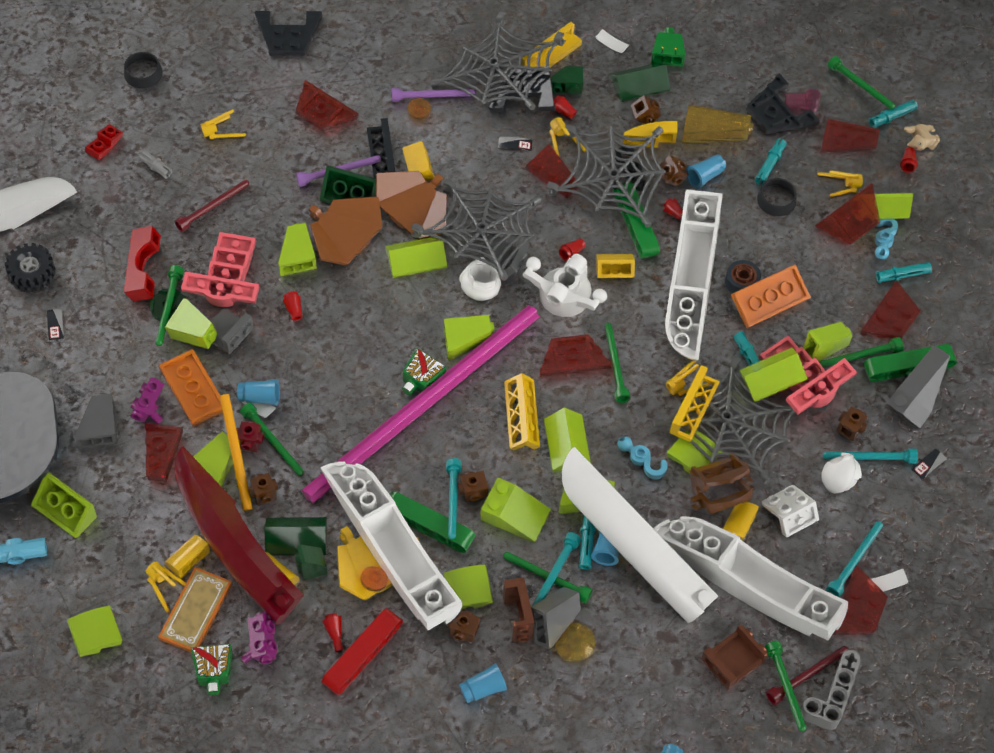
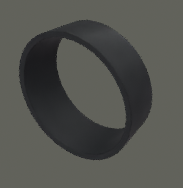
M149 52L134 53L124 63V78L129 85L135 88L152 87L160 81L163 74L159 60ZM138 60H151L158 65L156 71L145 78L131 76L127 72V68Z
M782 178L767 180L757 195L759 207L772 216H785L791 213L796 206V189L792 183ZM778 185L788 189L793 194L794 199L788 205L776 206L766 201L762 191L768 186Z

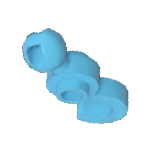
M895 219L877 220V227L884 225L890 227L876 234L875 244L878 247L875 250V256L884 260L889 256L888 248L893 245L894 235L898 229V223Z
M627 436L621 437L618 440V448L623 452L628 451L631 453L630 459L633 464L637 466L644 465L643 470L647 477L660 479L666 474V460H661V469L653 470L650 467L651 456L647 447L643 445L633 446L632 440Z

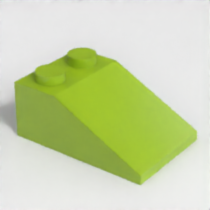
M497 477L481 508L480 520L535 543L551 509L517 485Z

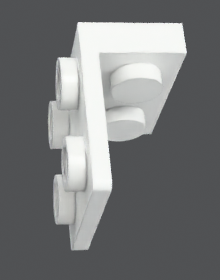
M795 485L786 487L784 490L762 501V506L779 518L782 534L785 537H789L819 521L816 501Z

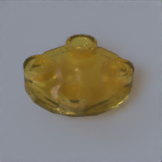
M571 623L557 640L555 647L563 660L581 661L593 654L595 637L586 625Z

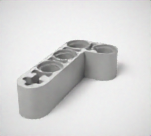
M848 650L843 653L826 701L815 697H809L804 701L801 713L806 722L828 730H833L838 726L860 664V656L857 652ZM850 661L851 666L849 669H846L847 663ZM839 678H844L848 683H842ZM833 696H838L842 702L835 701ZM807 707L814 708L816 712H809ZM827 715H833L836 720L828 719Z

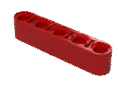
M385 608L327 671L321 682L336 695L343 693L400 629L403 620L391 610Z

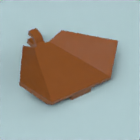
M419 171L376 174V197H379L380 208L402 230L406 229L412 235L415 231L411 229L414 223L421 225L426 230L434 226L446 215L447 195L435 190L443 180L440 174H437L429 184ZM446 220L433 230L446 226ZM422 234L420 238H416V239L419 240V239L429 238V237H431V236H427V235H423V234Z
M379 197L333 200L325 214L314 204L309 208L311 212L309 214L310 217L317 220L310 224L322 261L348 265L357 254L360 255L371 243V239L382 229Z

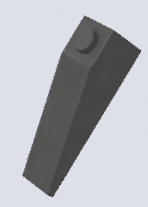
M933 345L887 402L888 407L920 429L932 413L950 355Z

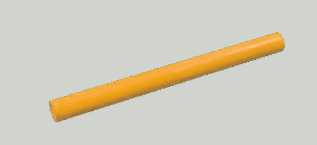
M224 394L220 396L239 495L243 511H249L253 508L230 395Z

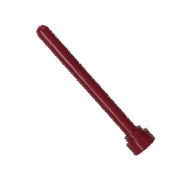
M243 180L189 216H180L174 220L176 227L183 233L189 229L193 221L248 187L249 181Z
M842 646L790 680L792 688L794 689L841 658L843 653L848 651V647ZM783 686L772 687L766 691V696L771 704L776 706L783 701L785 697Z

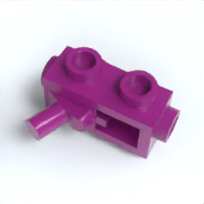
M151 377L148 383L143 382L139 393H141L140 398L135 397L130 407L133 409L130 416L134 420L145 422L148 417H151L157 425L163 421V418L156 412L159 406L155 402L165 384L161 383L157 378Z
M257 613L255 617L248 618L250 650L242 655L241 659L244 663L255 659L261 664H269L272 660L276 659L277 644L274 640L275 625L272 619L268 618L267 613Z

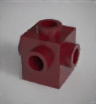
M241 421L240 428H236L240 449L257 453L260 444L264 440L261 425L253 421Z

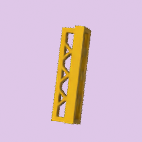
M569 22L558 30L564 33L562 39L566 41L562 46L557 45L553 49L549 57V68L582 45V40L574 34V23ZM557 32L543 42H553ZM552 46L543 49L540 56V66H546L547 54ZM539 51L532 53L530 67H537ZM529 55L522 57L521 66H527Z
M702 365L672 422L669 432L688 442L692 441L720 381L706 376L708 368ZM703 381L713 385V388L704 391ZM703 396L705 403L697 405L695 398ZM696 411L698 418L690 420L687 413ZM689 425L690 435L679 431L680 428Z
M521 373L504 381L509 445L513 451L523 446H528L533 450L540 447L534 379ZM517 383V387L512 393L511 385ZM518 398V405L514 410L513 403ZM519 415V416H520V421L518 422L517 426L515 427V426H514V421H515V419L517 418V416ZM520 432L522 440L516 442V437Z

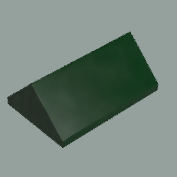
M653 63L609 74L620 102L637 99L643 95L650 96L670 91L667 66L663 63Z
M330 165L326 166L319 201L331 204L333 200L376 197V178Z
M327 517L266 518L264 526L265 552L270 553L272 556H294L297 553L296 545L301 544L322 548L323 555H326Z

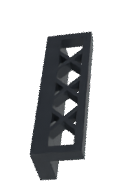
M388 118L380 119L381 126L367 127L370 157L380 156L381 161L386 163L382 169L372 164L373 178H376V171L378 173H386L385 170L387 169V172H396ZM381 132L382 134L378 140L371 136V133ZM377 145L384 149L380 154L374 151Z

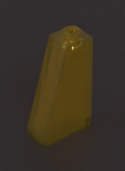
M688 105L682 143L747 140L748 133L752 134L754 123H751V115Z

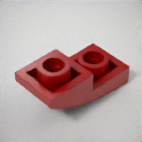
M110 124L97 132V138L85 146V152L100 160L117 144L123 136V132Z

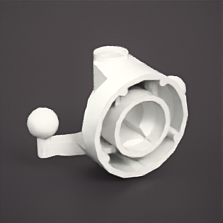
M573 254L563 268L549 271L543 278L533 272L537 271L541 266V262L537 257H530L526 262L527 269L523 273V277L539 288L540 302L546 310L554 315L571 317L582 313L586 308L594 311L599 303H603L607 299V293L604 289H596L592 295L593 300H591V284L587 279V261L579 254Z

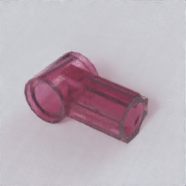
M809 89L806 93H786L785 105L789 109L805 108L807 111L811 109L814 112L819 108L821 93L817 89Z

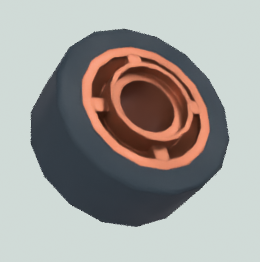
M739 260L733 262L728 267L725 277L727 289L731 293H735L760 281V269L750 261Z

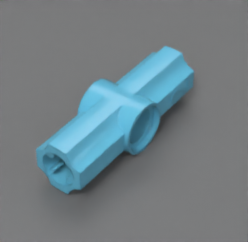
M12 538L7 540L5 544H0V563L21 564L25 559L44 557L48 554L45 538L25 541L20 538Z

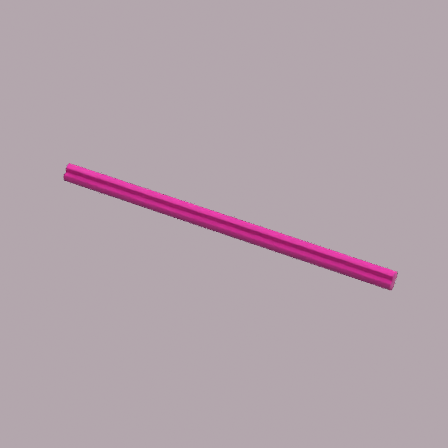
M529 305L336 462H345L352 465L357 463L361 465L539 319L540 316L537 314V310ZM322 473L301 491L305 498L313 504L327 493L331 486Z

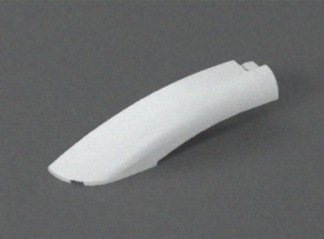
M56 177L40 178L1 189L0 232L10 228L14 230L77 193L76 189L69 182Z
M686 189L665 329L670 344L679 354L688 359L698 361L710 292L723 193Z
M573 447L567 454L562 468V483L569 499L687 623L694 621L718 595L598 470Z
M334 462L320 467L361 538L417 620L420 619L427 630L443 621L445 624L451 622L459 614L462 608V601L427 555L397 508L395 501L377 477L368 468L357 463L352 465L345 462Z
M686 516L673 521L665 520L653 528L692 569L763 614L809 637L813 633L829 640L834 631L839 630L848 609V601L789 573L740 540L739 536L702 519Z

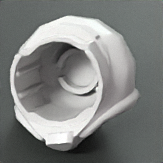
M479 260L472 261L463 270L459 279L465 294L477 301L492 299L498 295L501 287L497 270Z
M841 453L840 457L827 462L821 472L822 482L826 489L834 494L847 491L853 487L857 480L861 478V468L854 459V455Z

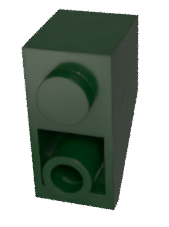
M565 66L552 76L553 93L582 94L583 66Z
M301 544L296 545L297 553L294 554L298 574L302 573L304 580L327 574V566L322 548Z

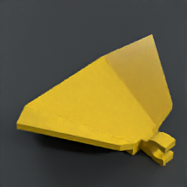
M348 526L340 530L342 534L339 535V538L346 545L337 546L339 587L360 599L366 600L376 593H382L393 586L361 536L355 539Z

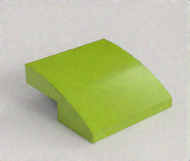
M696 430L695 433L714 449L716 444ZM693 436L692 440L712 457L713 453L699 439ZM679 438L666 452L668 458L683 465L684 471L690 473L689 471L693 466L699 468L710 464V461L693 444L682 438Z
M485 564L444 572L445 580L462 601L461 610L471 606L478 608L494 603Z
M110 605L78 614L67 620L79 657L99 653L101 649L121 645L123 641Z

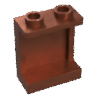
M522 577L505 580L503 586L504 605L516 603L520 621L513 622L512 641H518L519 643L527 642L533 638L534 618L525 579Z
M740 624L734 633L711 649L709 647L703 651L701 660L725 688L729 690L765 663L768 654L766 648L761 643L758 644L753 638L752 632Z

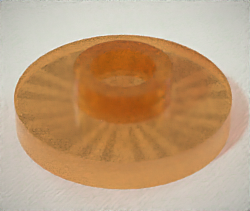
M414 99L408 104V114L414 119H424L431 113V105L425 99Z
M370 566L363 570L360 580L367 590L377 592L386 587L388 576L383 569Z

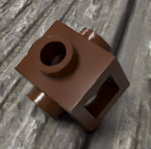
M645 95L631 104L635 119L645 124L653 123L662 116L659 110V103Z
M669 155L659 164L666 171L662 176V180L666 184L677 186L689 175L686 171L685 163L674 156Z
M851 406L847 412L843 411L838 421L840 423L836 432L853 442L859 433L862 435L868 425L865 422L868 416L863 411Z
M484 470L467 472L460 476V483L457 486L459 494L464 496L465 502H474L488 497L489 487Z
M269 473L257 474L250 479L249 493L251 498H255L258 506L277 500L276 490H279L275 478L271 479Z
M460 610L459 614L448 623L447 627L450 628V636L457 641L465 640L473 643L480 627L481 617L475 616L468 610Z

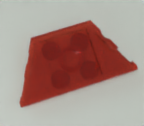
M307 80L304 81V87L296 107V115L323 132L359 118V113Z
M869 184L816 224V228L823 229L829 232L830 235L841 238L842 241L848 244H852L879 224L880 217L873 184Z
M898 281L894 282L861 330V335L866 336L868 333L878 335L879 338L891 339L896 337L902 339L919 315L920 309Z
M589 334L551 338L539 375L543 377L610 369L613 364L611 360H608L603 355L602 349L594 343Z
M856 566L843 597L844 600L848 601L845 618L839 630H835L832 635H836V633H848V635H856L858 633L874 634L888 596L860 567Z

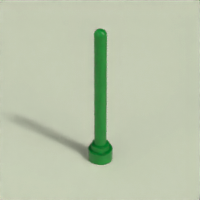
M833 56L829 60L828 68L832 71H840L886 107L894 109L895 104L843 66L842 60L839 57Z
M177 265L170 266L168 271L170 283L155 341L157 346L163 344L166 332L165 326L169 320L177 283L183 278L184 269Z
M607 322L604 327L617 386L614 392L615 400L617 403H625L631 399L630 392L624 386L612 324Z
M896 337L888 341V344L818 362L825 368L837 364L844 358L847 361H852L887 351L894 353L902 352L904 345L902 339Z
M252 403L244 405L240 410V414L244 419L260 424L264 436L297 475H303L304 470L257 416V408Z
M510 552L503 554L504 559L544 579H547L550 573ZM558 576L554 581V584L562 588L566 587L579 592L580 602L584 604L588 602L593 592V589L587 586L578 587Z
M779 641L769 642L765 645L767 654L774 660L798 730L804 732L807 727L781 658L783 648Z

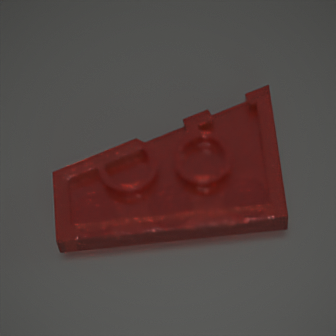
M827 119L821 152L876 148L880 129Z
M550 144L526 165V170L546 184L553 182L561 186L571 174ZM572 176L566 185L572 184L576 178ZM573 187L569 189L576 191L579 187ZM558 191L566 198H569L573 194L570 192Z
M145 423L146 477L148 480L167 482L183 429L176 426Z

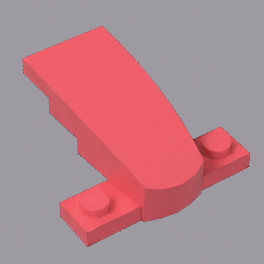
M219 232L217 245L214 247L212 261L209 264L208 275L185 272L181 287L182 292L205 295L207 302L217 307H230L234 305L235 301L256 304L260 288L259 284L244 282L254 253L256 238Z
M789 335L761 353L758 357L762 361L789 348H793L798 353L808 379L789 387L793 394L786 398V402L797 415L810 406L819 408L829 404L834 399L839 386L857 373L845 358L825 371L816 357L812 359L802 346L799 348Z

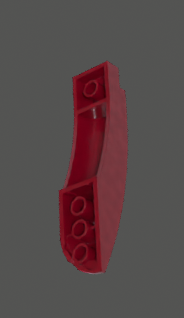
M182 446L175 459V479L194 522L213 552L239 585L267 613L276 625L283 623L304 597L303 593L275 565L259 545L238 512L235 500Z

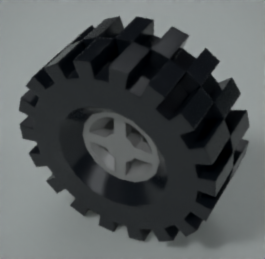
M25 243L22 248L20 245L17 246L16 251L12 249L10 251L11 256L7 255L5 269L10 283L16 289L20 287V290L23 292L28 289V292H33V289L36 288L39 291L41 286L44 288L48 286L47 281L52 282V276H55V266L51 253L49 254L47 248L44 249L40 244L37 247L36 243H32L31 246Z

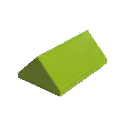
M913 193L858 194L851 201V208L855 219L910 218Z
M435 237L385 246L393 278L447 268L444 242Z
M789 348L739 370L754 402L808 379L798 353L793 348Z
M564 407L544 418L552 472L562 471L565 458L573 447L591 463L582 414Z
M49 472L42 479L31 506L74 538L79 537L97 518L92 503Z

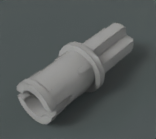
M142 151L139 155L140 160L163 178L167 179L172 174V169L163 164L160 158L156 159L147 151Z

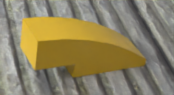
M677 121L644 124L624 132V136L630 138L649 137L660 126L663 132L654 138V148H658L659 142L676 143ZM623 139L622 144L632 146L643 145L647 140L629 141Z

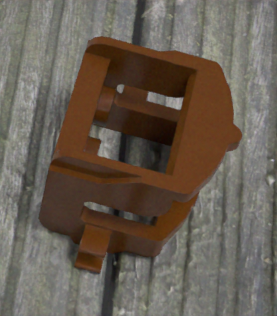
M731 453L728 458L699 468L693 466L689 471L692 491L695 496L690 498L693 503L696 502L695 505L691 506L694 510L703 508V510L706 509L710 514L750 501L753 497L752 491L755 488L752 485L749 486V484L754 482V480L748 477L750 476V466L745 461H741L734 453ZM734 483L740 491L711 502L702 493L708 491L709 486Z

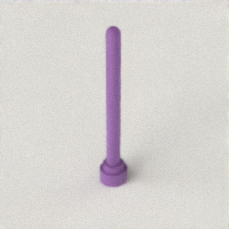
M391 88L392 102H399L403 98L471 96L462 90L402 91L399 88ZM466 89L474 95L476 94L474 89Z
M373 156L335 167L349 171L379 163L381 157ZM326 169L309 174L307 172L303 173V171L296 173L299 187L306 186L311 180L324 177Z

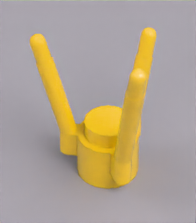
M234 109L200 124L204 137L209 136L210 140L215 138L245 137L246 133L215 134V132H218L216 124L229 119L230 114L234 113Z
M560 117L550 122L551 130L549 131L556 157H559V150L555 135H570L566 129V124ZM573 137L572 139L577 144L576 137ZM580 143L581 149L586 152V148Z
M832 170L829 173H817L818 176L845 179L846 187L850 188L832 193L830 197L850 192L856 193L857 189L862 188L863 185L861 174H850Z
M692 360L666 382V387L672 395L678 394L680 397L688 392L689 388L684 389L686 386L684 378L699 367L696 364L690 368L696 361ZM706 383L702 386L703 388L709 387L710 384Z
M155 561L146 569V574L149 576L147 581L152 585L163 608L168 613L170 610L155 582L160 583L166 580L173 587L176 584L172 579L184 587L186 582Z

